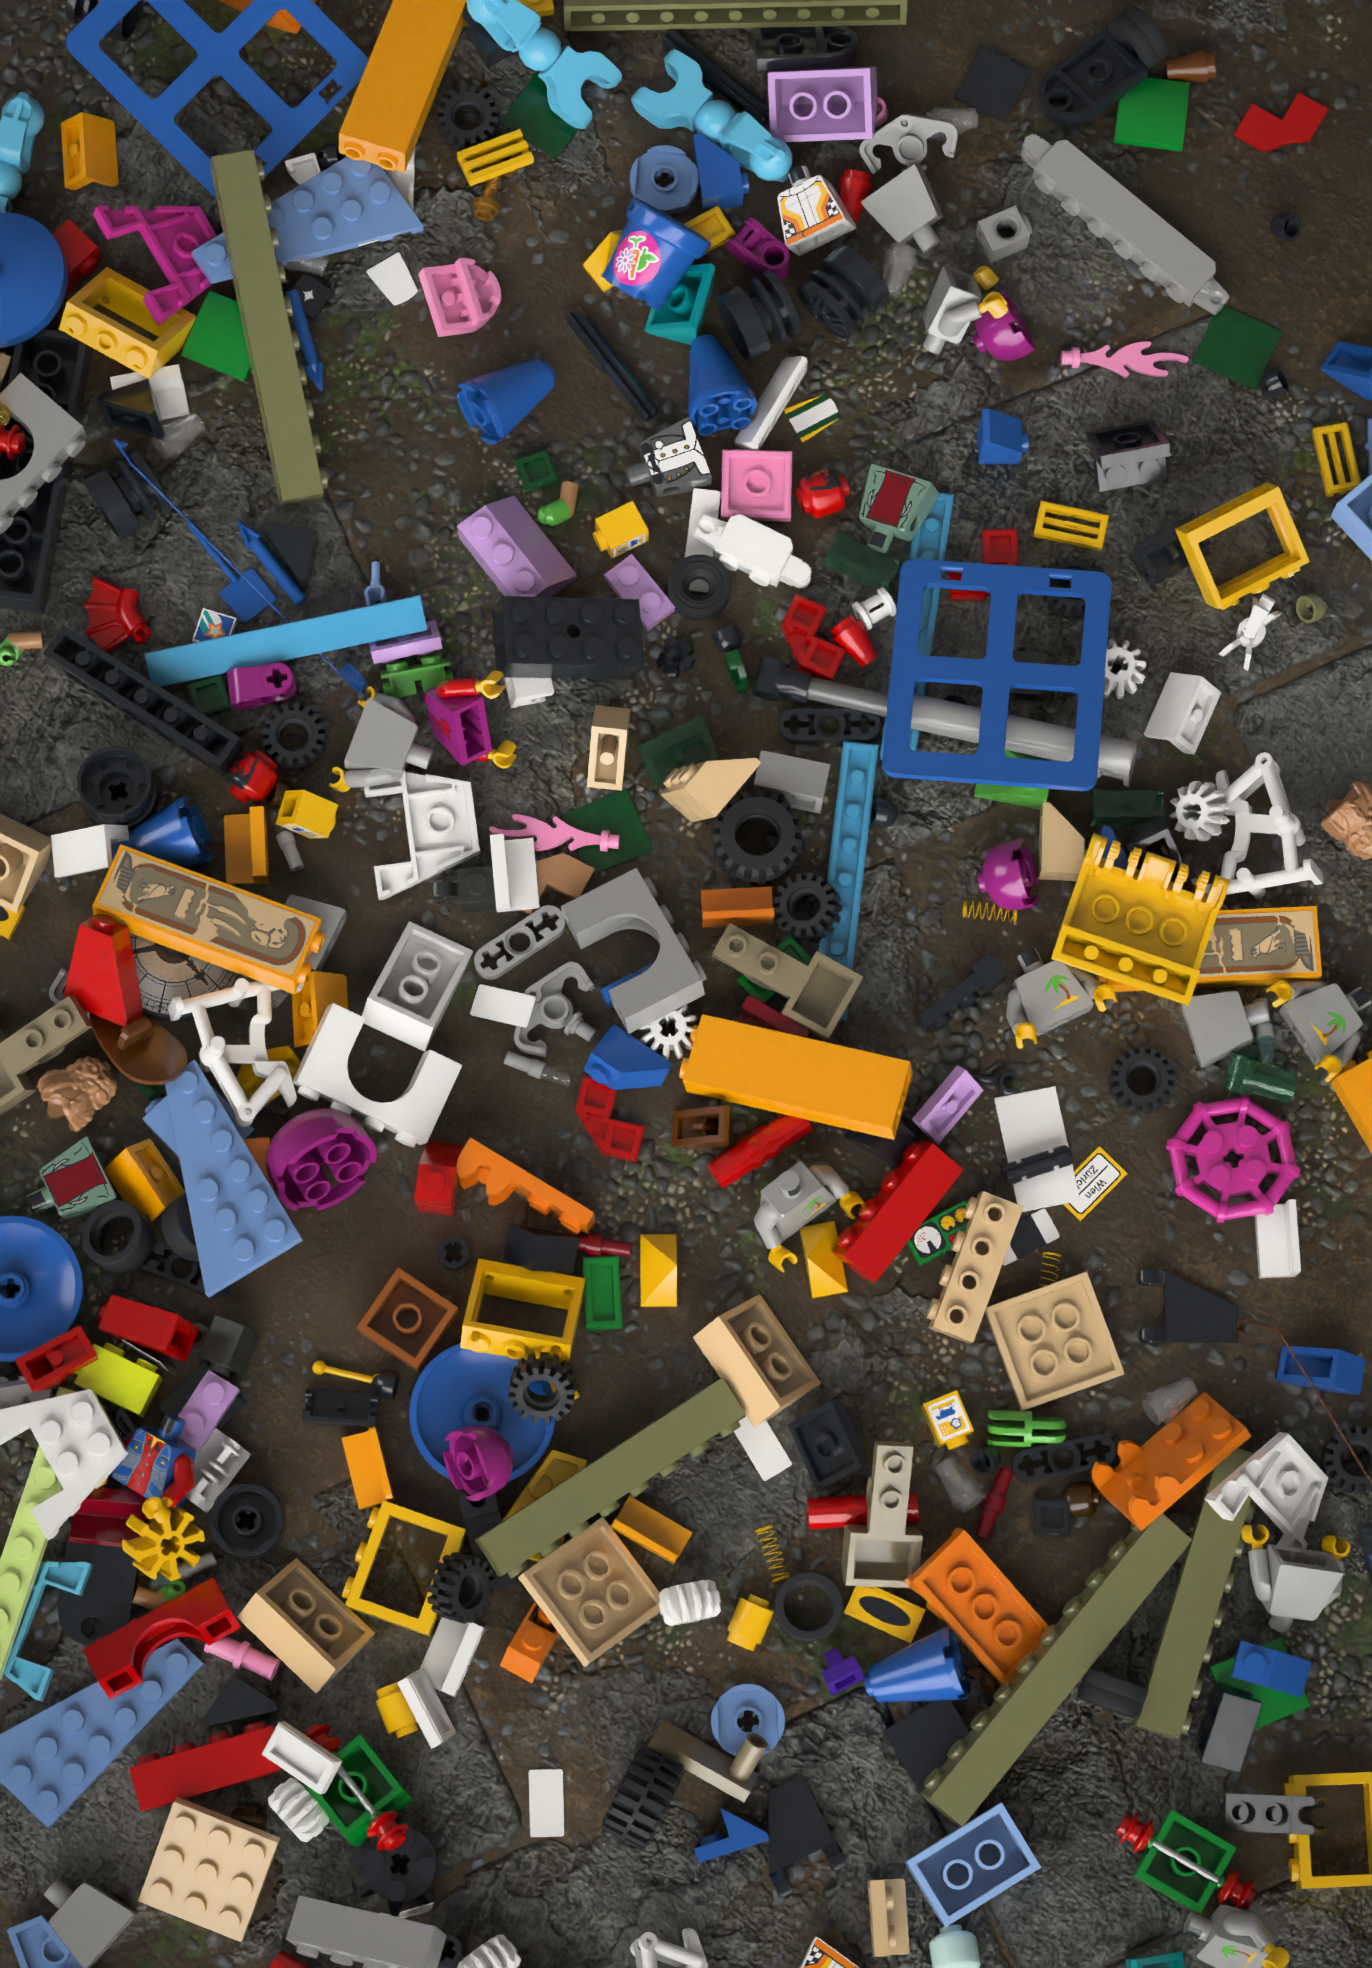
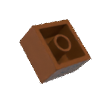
M398 1267L356 1328L360 1334L419 1373L460 1312L457 1306Z

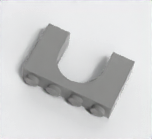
M21 372L1 392L0 408L32 436L34 450L30 462L20 473L0 480V534L9 528L14 519L12 516L21 507L26 508L35 500L38 494L37 490L45 481L49 483L58 476L62 469V463L69 456L75 457L83 449L86 443L85 439L87 438L84 427Z
M637 868L561 906L565 923L580 949L612 933L625 929L644 931L654 937L660 944L659 954L649 969L608 990L612 1005L629 1034L704 996L705 992L702 981L707 979L697 960L691 962L686 954L690 952V948L683 934L680 932L675 935L670 925L674 924V921L666 905L664 904L659 907L654 899L658 894L649 877L643 879Z

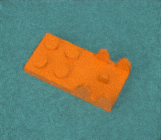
M471 1137L462 1149L457 1161V1174L463 1189L475 1185L478 1181L486 1184L488 1204L492 1206L503 1203L510 1197L513 1191H516L527 1198L530 1202L528 1206L546 1217L549 1212L557 1216L560 1220L559 1225L575 1235H578L580 1231L586 1235L589 1234L595 1224L593 1211Z
M1203 1392L1141 1447L1131 1440L1120 1441L1117 1451L1121 1459L1120 1464L1112 1469L1107 1463L1096 1461L1092 1468V1479L1100 1494L1142 1531L1247 1441L1251 1435L1243 1424L1208 1394Z
M958 1527L951 1532V1537L920 1568L904 1579L908 1587L927 1601V1608L950 1626L1001 1685L1005 1682H1010L1018 1673L1016 1670L1018 1663L1028 1653L1033 1654L1041 1644L1039 1641L1040 1636L1049 1627L964 1529Z

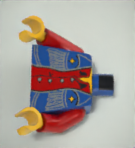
M168 1413L165 1414L160 1429L140 1427L123 1443L128 1455L112 1471L113 1474L111 1476L147 1498L143 1503L142 1511L148 1519L155 1518L159 1523H165L170 1519L171 1512L169 1507H183L186 1495L195 1485V1448L179 1439L186 1421L181 1417ZM108 1477L103 1481V1483L99 1487L105 1485V1483L108 1480Z

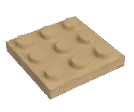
M1087 1272L986 1307L985 1314L1021 1411L1125 1374Z
M601 1517L586 1530L570 1539L518 1577L584 1667L660 1612V1592L604 1517Z
M177 1797L173 1802L138 1901L242 1942L281 1838Z

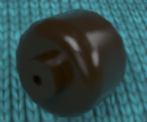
M1090 1481L1070 1482L1063 1490V1499H1066L1069 1503L1070 1517L1072 1518L1091 1517L1096 1513V1505L1101 1504L1099 1490H1094V1485Z
M245 1803L243 1808H236L232 1811V1819L266 1832L268 1816L264 1811L258 1810V1805Z

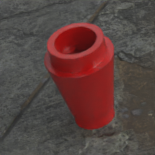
M847 169L844 171L843 177L839 178V197L854 223H858V218L864 207L861 201L869 196L873 187L870 183L871 175L862 171Z
M851 614L830 630L835 636L833 640L841 648L846 649V653L859 663L862 668L879 656L862 620H857L854 614Z

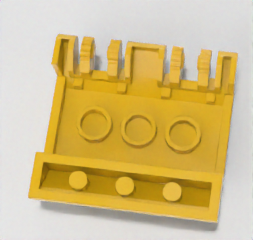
M1093 833L1051 959L1189 1006L1200 974L1199 968L1218 911L1223 904L1230 879L1215 875L1207 894L1204 891L1210 877V872L1203 870L1197 879L1195 892L1183 890L1181 888L1188 877L1189 865L1181 863L1175 881L1172 882L1170 879L1176 861L1147 851L1141 869L1137 870L1136 867L1142 849L1134 847L1129 855L1127 868L1124 870L1113 866L1115 859L1118 858L1121 842L1112 841L1107 858L1105 859L1102 858L1108 838Z

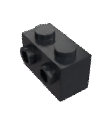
M1156 815L1127 829L1126 832L1131 842L1125 844L1129 855L1134 847L1142 849L1139 858L1141 866L1147 851L1176 861L1170 881L1174 882L1183 861L1167 826L1161 818ZM1189 875L1181 888L1186 891L1194 889Z

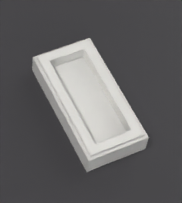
M423 1668L397 1682L431 1749L456 1734V1730Z
M285 1721L278 1722L262 1753L266 1758L319 1794L326 1793L342 1763V1760Z

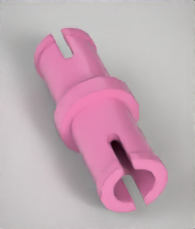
M227 1636L209 1646L205 1644L204 1652L211 1653L233 1663L234 1668L238 1670L245 1668L270 1681L276 1675L281 1662L279 1658H274L252 1648V1643L244 1640L243 1643H240Z

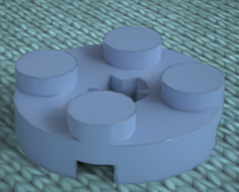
M669 145L654 146L648 149L646 154L640 158L638 157L632 165L630 189L633 196L667 215L686 211L698 191V169L695 163H692L691 159L686 156V153L677 147ZM662 173L669 174V179L673 178L674 182L667 187H660V184H656L654 180L660 179Z
M741 1684L729 1689L720 1696L711 1715V1729L714 1738L724 1751L735 1757L750 1733L758 1734L767 1741V1747L762 1756L776 1746L785 1727L784 1711L779 1701L765 1688L755 1684ZM744 1711L754 1712L752 1717L755 1715L758 1717L759 1723L752 1726V1732L742 1731L744 1726L739 1728L737 1725V1718H742Z

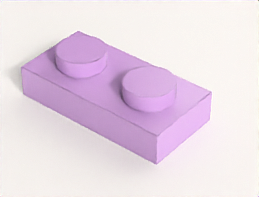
M632 554L604 574V579L621 599H639L641 624L647 631L675 611V606Z
M436 620L427 622L428 630L370 642L369 646L373 663H393L403 657L412 655L423 656L432 653L434 650L443 649Z
M957 1065L912 1120L931 1141L939 1144L984 1090L966 1069Z
M208 1370L178 1415V1417L186 1421L179 1439L200 1452L240 1392L239 1388Z

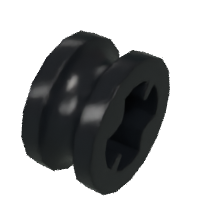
M448 1237L438 1246L437 1255L439 1262L448 1270H460L470 1260L468 1244L459 1237ZM455 1244L461 1246L460 1254L463 1257L462 1260L457 1263L455 1259H453V1263L445 1260L448 1256L445 1249L449 1245H452L453 1248H455Z

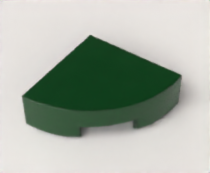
M738 649L727 652L724 665L735 692L739 694L749 690L747 675Z

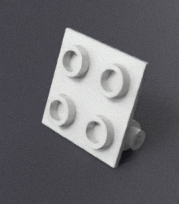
M215 1428L200 1452L195 1450V1485L186 1495L187 1499L207 1514L213 1507L216 1498L226 1490L252 1455L217 1428Z

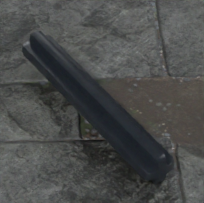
M671 29L664 36L662 44L669 51L673 49L678 50L696 61L701 68L703 79L740 110L749 113L761 126L766 125L770 121L769 106L676 29Z
M575 307L566 314V322L642 421L648 422L658 414L656 404L582 308Z

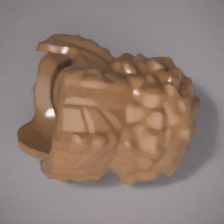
M1355 781L1352 783L1354 788L1348 792L1344 799H1331L1327 803V810L1330 815L1322 819L1321 825L1330 836L1336 840H1343L1347 851H1350L1356 857L1360 856L1362 860L1372 858V786L1364 782Z
M86 1056L84 1059H77L74 1064H69L66 1069L47 1071L39 1079L37 1088L41 1093V1099L48 1102L47 1113L49 1117L59 1118L66 1116L69 1120V1128L76 1133L80 1132L93 1119L95 1110H99L109 1103L116 1093L117 1083L113 1073L110 1071L111 1066L106 1061L101 1063L97 1058Z

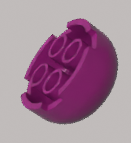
M319 1108L295 1116L278 1130L268 1147L265 1165L269 1180L283 1205L294 1211H298L299 1207L315 1206L316 1210L319 1211L345 1200L365 1183L366 1180L363 1175L370 1163H376L377 1151L366 1130L353 1116L337 1109ZM327 1164L335 1179L340 1183L336 1187L331 1188L320 1167Z

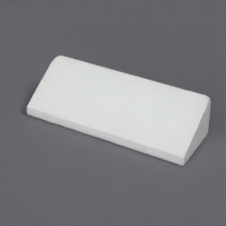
M786 357L782 360L757 402L756 410L750 417L751 424L741 429L735 438L734 444L743 450L761 449L807 372L808 361L806 357Z

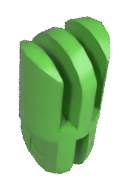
M988 1410V1418L1023 1421L988 1423L987 1432L1023 1436H991L987 1438L988 1445L1031 1447V1443H1061L1066 1438L1067 1434L1064 1432L1051 1431L1067 1428V1424L1062 1418L1032 1416V1411ZM1032 1429H1049V1430H1032Z

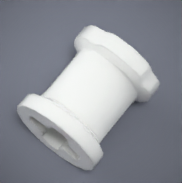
M884 587L877 589V594L861 603L856 601L851 605L857 620H862L867 631L872 629V624L888 615L895 616L897 611L893 599ZM880 605L879 609L872 613L869 612L870 609Z

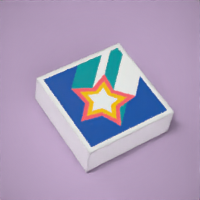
M203 608L192 642L232 635L238 622L237 618Z

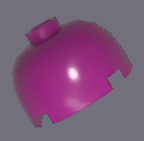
M1002 290L998 293L1007 301V313L1000 318H994L989 311L982 313V318L974 320L976 333L972 335V339L981 353L988 351L994 359L1015 361L1033 352L1036 345L1024 320H1021L1016 313L1018 309L1008 294Z
M1023 838L995 845L984 858L983 871L978 872V883L981 892H988L990 899L1003 909L1021 910L1035 907L1039 902V895L1032 896L1031 886L1038 885V877L1029 847L1021 848L1022 843L1025 841Z
M471 1425L454 1430L446 1436L445 1442L450 1440L449 1450L444 1451L447 1473L458 1491L465 1489L470 1494V1496L465 1498L470 1501H479L493 1495L506 1485L512 1473L513 1450L510 1443L498 1431L490 1426Z

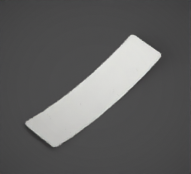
M693 489L685 557L695 554L713 557L714 550L694 537V532L703 515L718 519L720 491ZM696 579L689 585V590L708 592L709 585L702 579Z

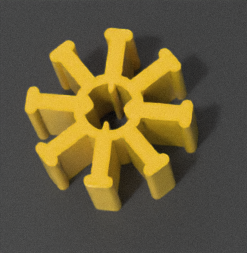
M170 1507L171 1516L165 1523H159L155 1518H152L147 1525L133 1514L126 1522L129 1528L142 1537L129 1541L126 1539L122 1540L123 1551L135 1559L132 1564L154 1580L157 1578V1572L170 1581L180 1579L181 1574L178 1573L176 1562L178 1557L192 1567H195L201 1558L185 1545L196 1541L204 1542V1532L190 1522L194 1520V1516L181 1507Z

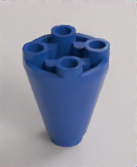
M707 334L697 337L692 341L689 352L688 413L691 424L696 427L697 433L703 436L729 428L740 430L748 427L751 424L750 417L754 414L757 407L753 390L724 345L718 341L716 336Z

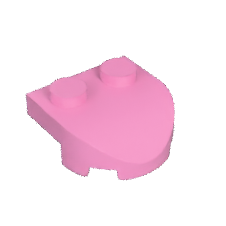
M459 258L455 264L423 268L419 273L438 337L471 333L479 330L494 315L501 302V289L497 278L491 271L486 273L483 269L476 266V261L473 259Z

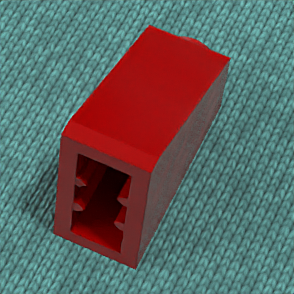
M95 914L79 925L63 999L68 996H75L83 1010L123 1027L142 1017L143 1013L129 930L127 926L116 922V919L112 916Z
M428 1141L419 1162L414 1197L418 1212L454 1216L459 1183L457 1161L463 1145Z
M112 1294L109 1301L102 1306L98 1317L100 1323L98 1329L104 1333L185 1363L199 1332L198 1327L180 1315Z

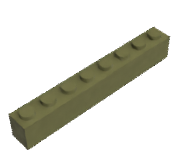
M720 1378L476 1538L475 1541L498 1577L508 1573L509 1577L513 1578L529 1567L526 1560L538 1553L543 1558L560 1547L556 1540L569 1533L573 1538L590 1527L587 1520L598 1512L603 1518L621 1506L618 1499L627 1493L635 1497L649 1488L651 1485L648 1479L660 1472L662 1477H665L681 1466L678 1459L690 1452L692 1457H695L711 1446L708 1440L719 1432L724 1438L741 1427L738 1420L745 1416L746 1413L724 1379Z
M1237 1448L1209 1473L1190 1535L1192 1541L1186 1548L1144 1687L1148 1690V1694L1140 1717L1134 1720V1727L1174 1740L1179 1739L1181 1733L1187 1734L1193 1717V1713L1188 1712L1191 1698L1197 1699L1200 1694L1204 1678L1198 1676L1202 1662L1208 1664L1214 1647V1642L1209 1641L1213 1627L1219 1628L1225 1610V1607L1219 1606L1223 1592H1230L1235 1578V1572L1230 1571L1233 1558H1240L1245 1545L1241 1531L1244 1522H1251L1256 1508V1503L1251 1501L1252 1498L1248 1496L1234 1520L1222 1519L1209 1505L1205 1497L1254 1453Z

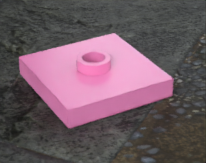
M723 449L721 520H729L730 517L741 514L754 521L790 522L792 451Z

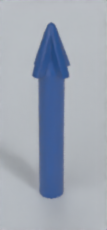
M291 290L284 293V295L289 296L293 311L291 318L297 331L299 344L306 366L304 368L316 388L322 391L323 362H319L298 290Z
M238 521L237 525L247 550L251 548L296 606L303 604L307 600L306 595L264 544L261 537L262 534L243 522Z

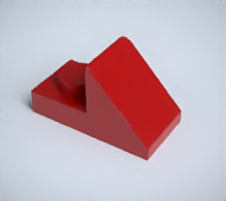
M81 1325L15 1359V1362L31 1391L38 1392L68 1385L67 1376L97 1361L98 1356Z

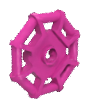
M1243 1094L1241 1098L1204 1104L1200 1101L1193 1105L1192 1112L1172 1139L1167 1140L1166 1149L1170 1151L1177 1186L1175 1192L1179 1197L1184 1196L1214 1216L1216 1222L1220 1223L1228 1219L1259 1214L1268 1216L1272 1214L1274 1206L1294 1178L1300 1176L1301 1169L1296 1164L1289 1131L1291 1125L1288 1121H1282L1250 1100L1249 1095ZM1239 1112L1237 1122L1215 1125L1210 1118ZM1246 1114L1271 1131L1261 1135L1254 1127L1246 1125ZM1202 1123L1207 1133L1198 1146L1187 1144L1188 1140ZM1277 1139L1282 1164L1272 1163L1267 1144ZM1230 1151H1234L1236 1155H1241L1243 1159L1238 1162V1167L1232 1168L1230 1162L1223 1161V1158L1227 1157ZM1185 1155L1193 1156L1196 1160L1198 1175L1191 1179L1189 1178ZM1268 1173L1279 1175L1265 1195L1262 1194L1258 1187ZM1204 1184L1217 1190L1216 1193L1221 1195L1220 1203L1197 1187ZM1251 1194L1255 1200L1227 1205L1229 1197Z

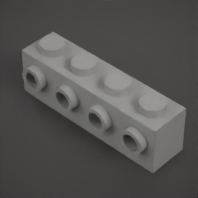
M299 1896L286 1940L297 1947L296 1952L301 1955L317 1958L319 1953L331 1955V1961L346 1966H351L353 1961L365 1963L364 1968H437L447 1935L436 1926Z

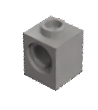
M1015 205L978 221L975 234L989 263H993L1027 248L1032 228L1026 215H1020ZM1006 228L1011 230L1014 236L1004 238L997 231Z

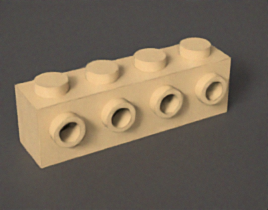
M985 1191L978 1193L977 1198L970 1197L964 1212V1217L969 1218L965 1231L958 1230L951 1247V1250L956 1252L952 1265H945L939 1279V1284L943 1286L939 1299H932L926 1314V1318L931 1320L929 1329L968 1344L974 1342L1021 1216L1023 1206Z

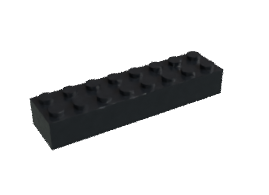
M42 329L30 339L15 345L8 385L21 372L80 423L93 348L65 332ZM3 411L1 422L5 424L6 430L10 431L14 425H19ZM21 426V433L25 434L24 450L21 454H17L14 460L8 458L7 452H2L0 455V480L17 475L31 460L34 440ZM71 456L62 463V469L58 476L49 483L45 481L37 490L38 494L35 500L28 507H21L12 516L14 519L9 528L0 534L1 608L41 614L45 612L73 457Z

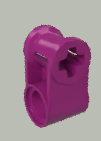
M748 217L744 221L745 226L734 239L729 238L725 242L727 249L735 258L747 264L759 275L769 269L782 281L787 277L790 270L788 247L768 232L761 223ZM778 257L783 262L773 266L767 264L766 260Z
M283 663L239 667L227 672L231 708L236 710L252 709L260 705L285 702L290 700L297 691L296 679L291 669ZM283 677L282 687L276 688L274 684L277 683V678Z

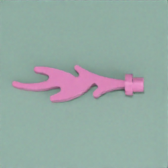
M1145 341L1127 345L1110 358L1105 355L1110 349L1109 345H1105L1103 348L1090 353H1080L1079 347H1072L1071 351L1061 350L1060 362L1061 364L1070 365L1071 368H1079L1080 362L1094 364L1112 370L1124 378L1129 376V372L1124 366L1141 374L1167 377L1168 371L1155 368L1153 363L1167 360L1187 363L1189 358L1175 353L1142 355L1141 351L1149 348L1151 342Z
M519 814L512 815L513 821L526 825L525 829L503 830L493 826L489 827L490 833L494 835L504 834V838H537V841L534 842V852L550 850L569 839H574L568 845L570 851L583 846L600 845V851L608 852L609 848L619 849L620 835L610 834L609 830H602L601 836L587 833L569 826L556 816L553 817L556 828H552L547 823L536 818Z

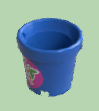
M633 197L625 213L628 219L601 277L630 296L640 300L644 299L647 301L646 305L661 311L695 259H701L710 248L711 242L666 213Z

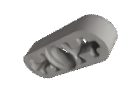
M543 906L481 947L474 957L477 973L484 979H497L559 938L565 930V917L562 911L555 906ZM547 915L550 919L557 917L558 920L555 922L556 929L551 931L549 927L544 928L538 932L542 940L536 942L533 931L527 926L533 924L536 930L543 925V916ZM518 933L527 935L530 939L528 949L523 952L514 951L509 944L513 935ZM503 943L506 953L513 959L507 962L504 955L496 961L497 969L492 970L490 967L483 969L481 967L484 964L483 957L487 954L491 958L499 955L501 949L498 945Z

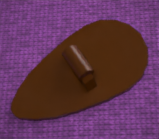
M89 1012V1020L93 1026L92 1030L99 1044L118 1070L132 1081L145 1085H163L174 1081L183 1074L188 1061L186 1049L175 1036L159 1024L142 1014V1017L123 1027Z

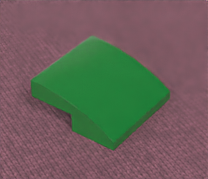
M1147 78L1118 100L1114 143L1182 152L1190 83Z
M210 290L191 328L181 356L247 382L251 373V365L238 302Z
M1283 1637L1261 1645L1265 1648L1289 1654ZM1235 1657L1210 1667L1216 1682L1253 1694L1252 1698L1262 1702L1254 1730L1312 1706L1305 1688L1301 1698L1231 1678L1230 1675Z

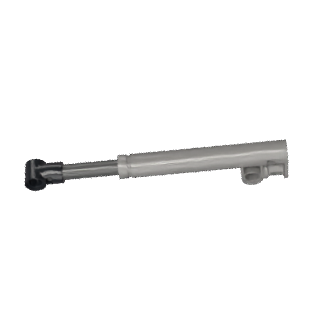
M760 658L751 691L756 697L769 701H781L782 697L802 703H808L809 700L887 716L889 694L815 678L813 672L792 669L788 663L775 658ZM914 693L911 729L978 743L981 708ZM1008 714L1005 750L1054 761L1069 762L1074 757L1076 729ZM1100 735L1097 778L1103 775L1123 780V785L1129 787L1136 760L1137 743Z

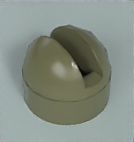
M1319 594L1301 596L1296 602L1297 615L1305 623L1320 620L1327 611V603L1323 601L1322 596Z

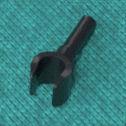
M968 1072L976 1082L995 1086L996 1090L1002 1095H1009L1016 1091L1015 1089L1006 1088L1003 1084L1004 1078L1010 1080L1019 1079V1076L1014 1072H1006L999 1077Z

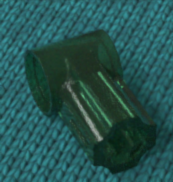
M1232 1051L1221 1086L1239 1094L1251 1095L1254 1093L1289 1104L1297 1086L1298 1074L1262 1063L1261 1059L1252 1055Z

